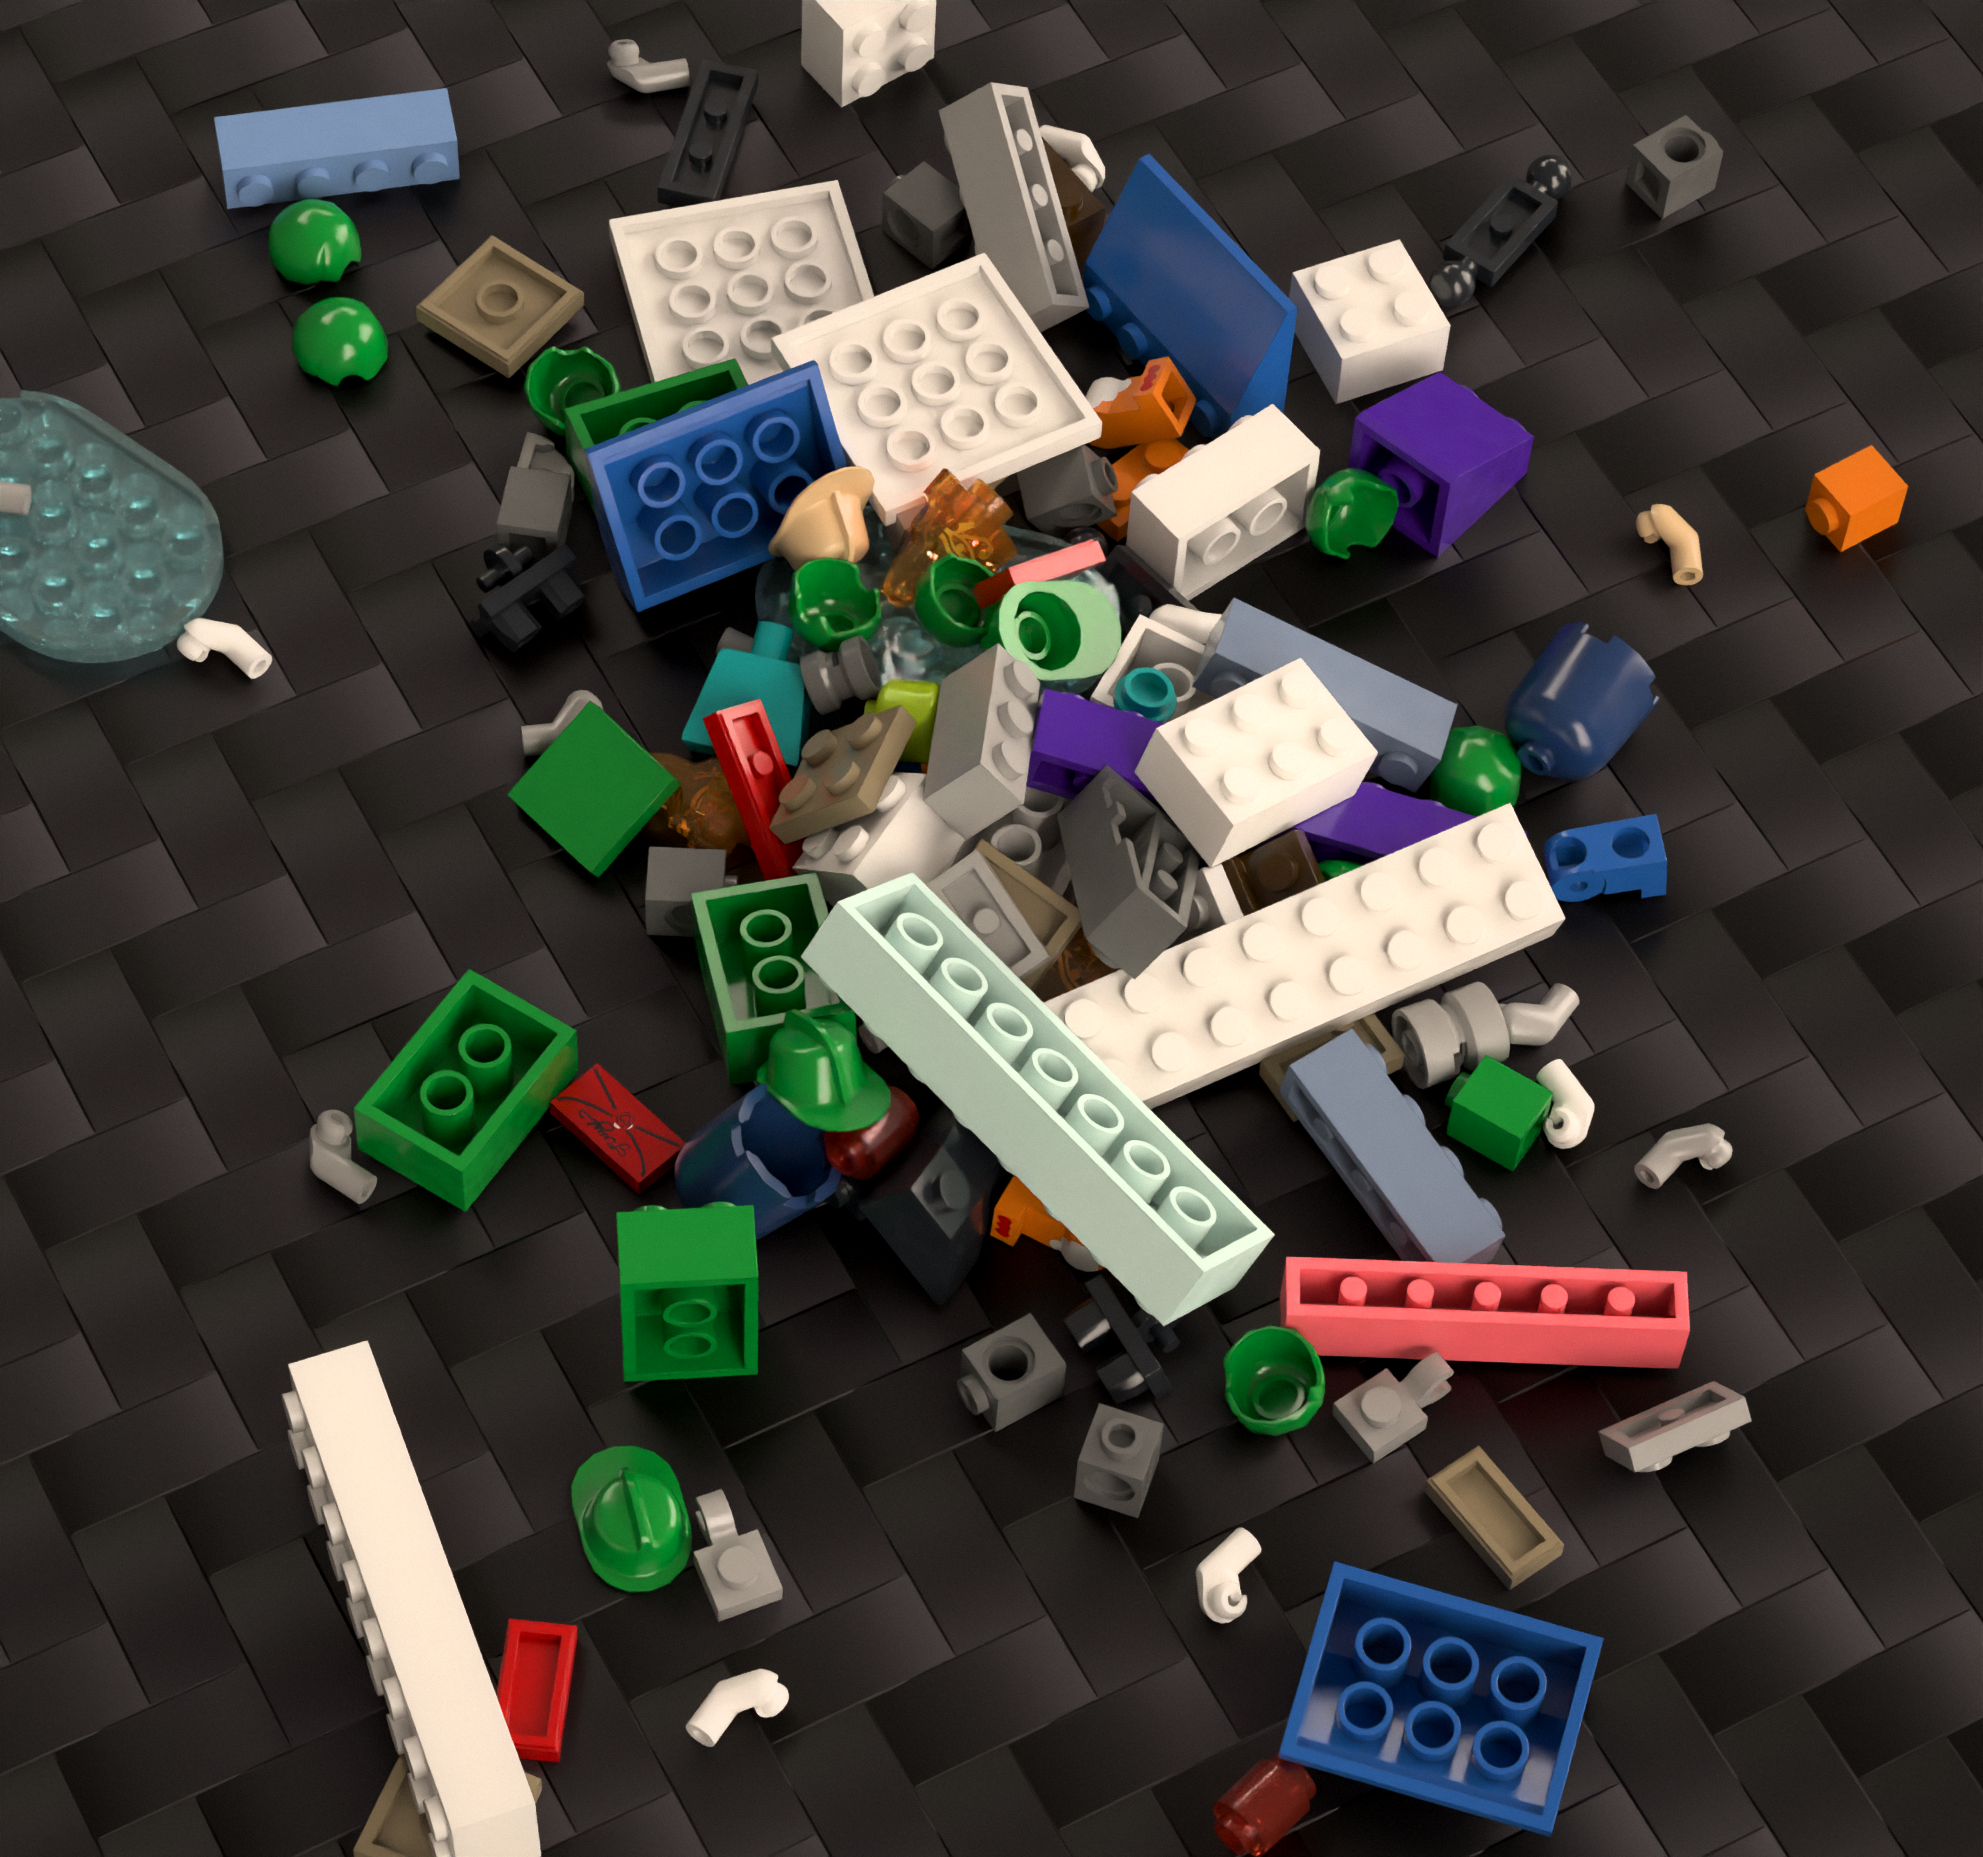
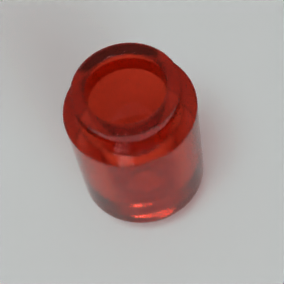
M888 1086L891 1091V1106L882 1119L868 1127L853 1131L824 1132L826 1154L828 1160L837 1171L857 1179H870L913 1139L915 1127L919 1123V1113L907 1094L896 1087Z
M1279 1753L1270 1760L1260 1759L1213 1805L1214 1815L1217 1819L1214 1823L1216 1834L1229 1849L1239 1855H1244L1248 1852L1254 1856H1263L1310 1810L1309 1800L1316 1795V1786L1307 1771L1298 1763L1278 1758Z

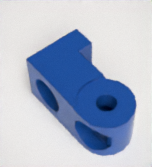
M1657 814L1569 829L1553 835L1544 843L1542 850L1550 887L1558 900L1579 902L1590 899L1599 893L1606 895L1639 890L1641 898L1666 895L1667 858Z

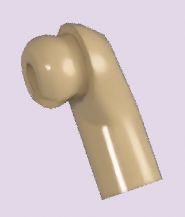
M1655 504L1652 505L1650 511L1639 513L1636 519V528L1639 536L1644 537V541L1647 543H1655L1662 538L1669 547L1674 582L1680 585L1698 583L1703 578V569L1697 532L1669 505Z

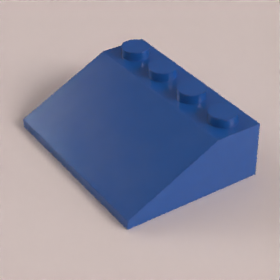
M1150 154L1141 157L1085 262L1083 286L1090 307L1086 311L1094 320L1102 321L1118 338L1119 344L1126 355L1133 360L1138 359L1145 368L1149 360L1170 357L1197 399L1190 417L1196 429L1203 436L1211 437L1215 440L1227 433L1230 427L1240 418L1246 415L1254 416L1272 404L1284 413L1298 307Z
M815 360L584 449L599 530L614 578L637 612L778 557L770 554L768 545L777 534L786 512L795 498L811 483L827 473L847 467L819 366Z
M1334 1561L1278 1758L1551 1837L1604 1638Z

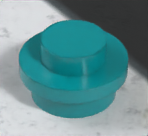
M1149 667L1132 670L1128 675L1120 679L1113 694L1115 709L1134 711L1142 714L1147 719L1164 724L1173 716L1177 704L1171 680L1161 671Z

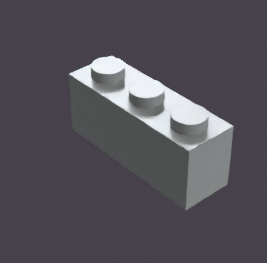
M999 643L941 681L922 801L965 840L1024 804L1040 682L1037 680L1033 670L1024 661L1013 658Z

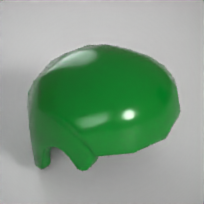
M305 199L289 205L275 218L268 232L269 259L272 265L288 281L305 285L318 283L319 281L338 282L346 266L351 261L360 262L362 256L359 234L353 221L332 202Z
M330 297L311 306L294 322L291 351L305 373L318 376L320 379L338 386L343 378L350 375H358L364 380L373 378L388 359V338L379 321L363 302L345 297Z
M553 346L544 350L528 367L524 384V391L535 417L546 429L566 437V408L622 392L613 365L586 346L576 350H560Z
M1347 468L1330 475L1312 494L1305 514V526L1314 548L1325 554L1349 559L1350 553L1347 548L1350 546L1364 545L1370 548L1376 547L1381 543L1394 523L1399 506L1396 488L1360 468Z
M952 553L941 557L929 565L920 576L915 588L914 610L922 628L937 642L952 648H970L979 645L980 640L988 634V626L992 614L999 607L1000 603L980 610L972 589L976 588V584L994 574L975 559L957 557Z
M825 557L804 562L793 573L787 606L788 617L796 633L812 646L823 651L837 652L842 641L859 635L863 636L866 642H868L880 629L882 621L881 603L879 602L880 591L877 587L871 591L864 587L861 583L859 568L856 564L846 560Z
M1482 726L1457 727L1450 730L1441 761L1429 775V798L1441 803L1446 808L1476 817L1508 803H1511L1513 807L1519 796L1522 765L1517 756L1518 750L1504 733Z
M1272 1324L1245 1332L1227 1350L1223 1359L1225 1399L1232 1415L1236 1416L1240 1424L1251 1432L1278 1436L1305 1427L1321 1407L1325 1394L1323 1367L1314 1346L1296 1329Z

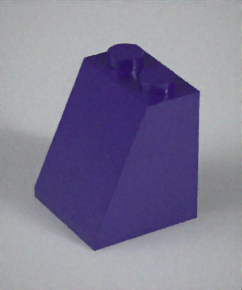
M1438 372L1362 411L1355 418L1348 468L1366 470L1396 488L1399 506L1392 526L1438 558L1527 473L1534 436L1528 433L1518 421L1505 417L1480 400L1470 388L1459 385L1443 373Z

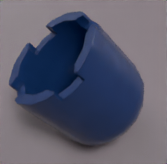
M1583 622L1566 623L1552 637L1510 695L1505 705L1504 729L1509 741L1518 750L1517 756L1519 761L1529 771L1537 775H1547L1564 781H1579L1591 778L1611 760L1658 704L1659 697L1657 695L1653 696L1649 685L1655 679L1654 672L1640 654L1621 638L1613 635L1605 643L1592 635L1585 634L1589 627L1588 624Z
M766 1084L756 1086L689 1137L680 1149L674 1170L675 1190L683 1209L701 1208L713 1202H728L735 1206L753 1205L756 1240L823 1202L836 1191L842 1175L841 1163L839 1162L833 1166V1155L827 1140L835 1135L834 1131H825L807 1126L793 1117L778 1101L768 1094V1086Z

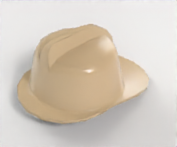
M861 466L844 467L827 473L811 483L795 498L788 508L777 534L768 545L770 554L785 557L794 571L804 562L825 557L846 560L854 564L861 560L869 550V538L863 510L872 494L875 483L871 471Z

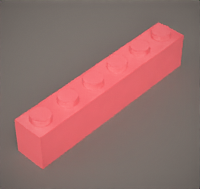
M1286 1257L1280 1291V1326L1296 1329L1314 1346L1317 1354L1322 1356L1424 1359L1438 1352L1444 1360L1679 1369L1690 1332L1687 1272Z

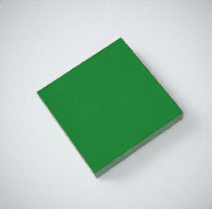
M590 700L507 795L591 874L599 878L682 783L598 705Z

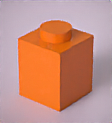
M1871 445L1814 474L1805 512L1813 528L1818 533L1826 535L1835 547L1842 552L1898 523L1908 485Z

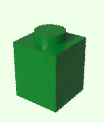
M1485 1055L1472 1075L1465 1071L1460 1073L1447 1094L1445 1105L1451 1108L1446 1134L1513 1172L1543 1130V1122L1545 1117L1548 1116L1553 1092Z

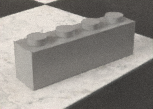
M990 82L939 110L945 132V146L951 155L960 186V200L966 209L975 240L976 256L982 253L988 256L1039 332L1090 308L1028 87Z

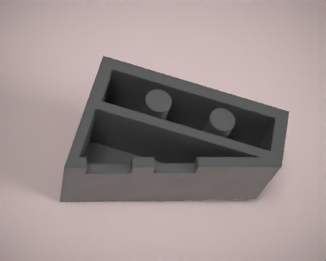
M1106 765L1057 815L1085 939L1090 942L1093 952L1103 963L1111 968L1120 967L1135 980L1187 929L1201 855L1168 815Z

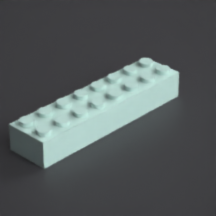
M913 872L840 900L835 904L801 958L818 974L823 985L832 992L837 993L863 1020L865 1027L873 1035L881 1038L907 1065L910 1073L917 1080L925 1083L952 1110L956 1120L964 1127L970 1129L997 1156L1002 1167L1009 1173L1017 1176L1043 1203L1045 1210L1053 1218L1062 1222L1089 1250L1092 1258L1099 1265L1107 1268L1135 1296L1136 1302L1144 1311L1153 1315L1165 1326L1235 1288L1275 1234Z

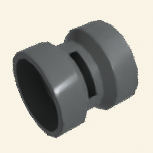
M859 635L842 641L837 652L827 654L817 650L800 658V667L806 689L816 710L821 715L840 710L844 701L849 700L853 696L863 701L876 697L882 688V681L875 658L863 636Z

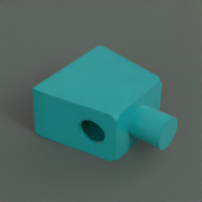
M759 621L750 653L729 648H722L719 651L683 731L681 740L689 751L717 757L702 718L716 711L761 699L789 774H796L803 760L801 756L802 749L808 742L811 699L803 680L800 665L787 662L794 635L793 629L773 622Z

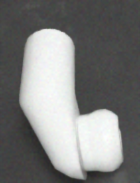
M1166 604L1155 609L1149 619L1194 641L1206 644L1211 630L1222 614L1205 613Z
M1237 1528L1196 1569L1199 1605L1210 1619L1219 1623H1228L1241 1616L1245 1611L1247 1595H1241L1238 1574L1261 1553V1547L1257 1539L1244 1528Z
M761 1668L719 1681L686 1724V1730L701 1744L713 1747L735 1716L741 1711L754 1707L760 1717L776 1716L788 1702V1690L784 1685L777 1682V1674Z

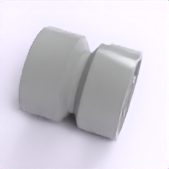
M1477 981L1446 992L1442 996L1440 1005L1432 999H1425L1397 1009L1392 1014L1393 1038L1405 1054L1403 1067L1409 1078L1418 1088L1426 1089L1456 1078L1460 1073V1066L1474 1072L1485 1055L1498 1062L1505 1061L1509 1057L1510 1042L1505 1018L1493 993L1482 982Z

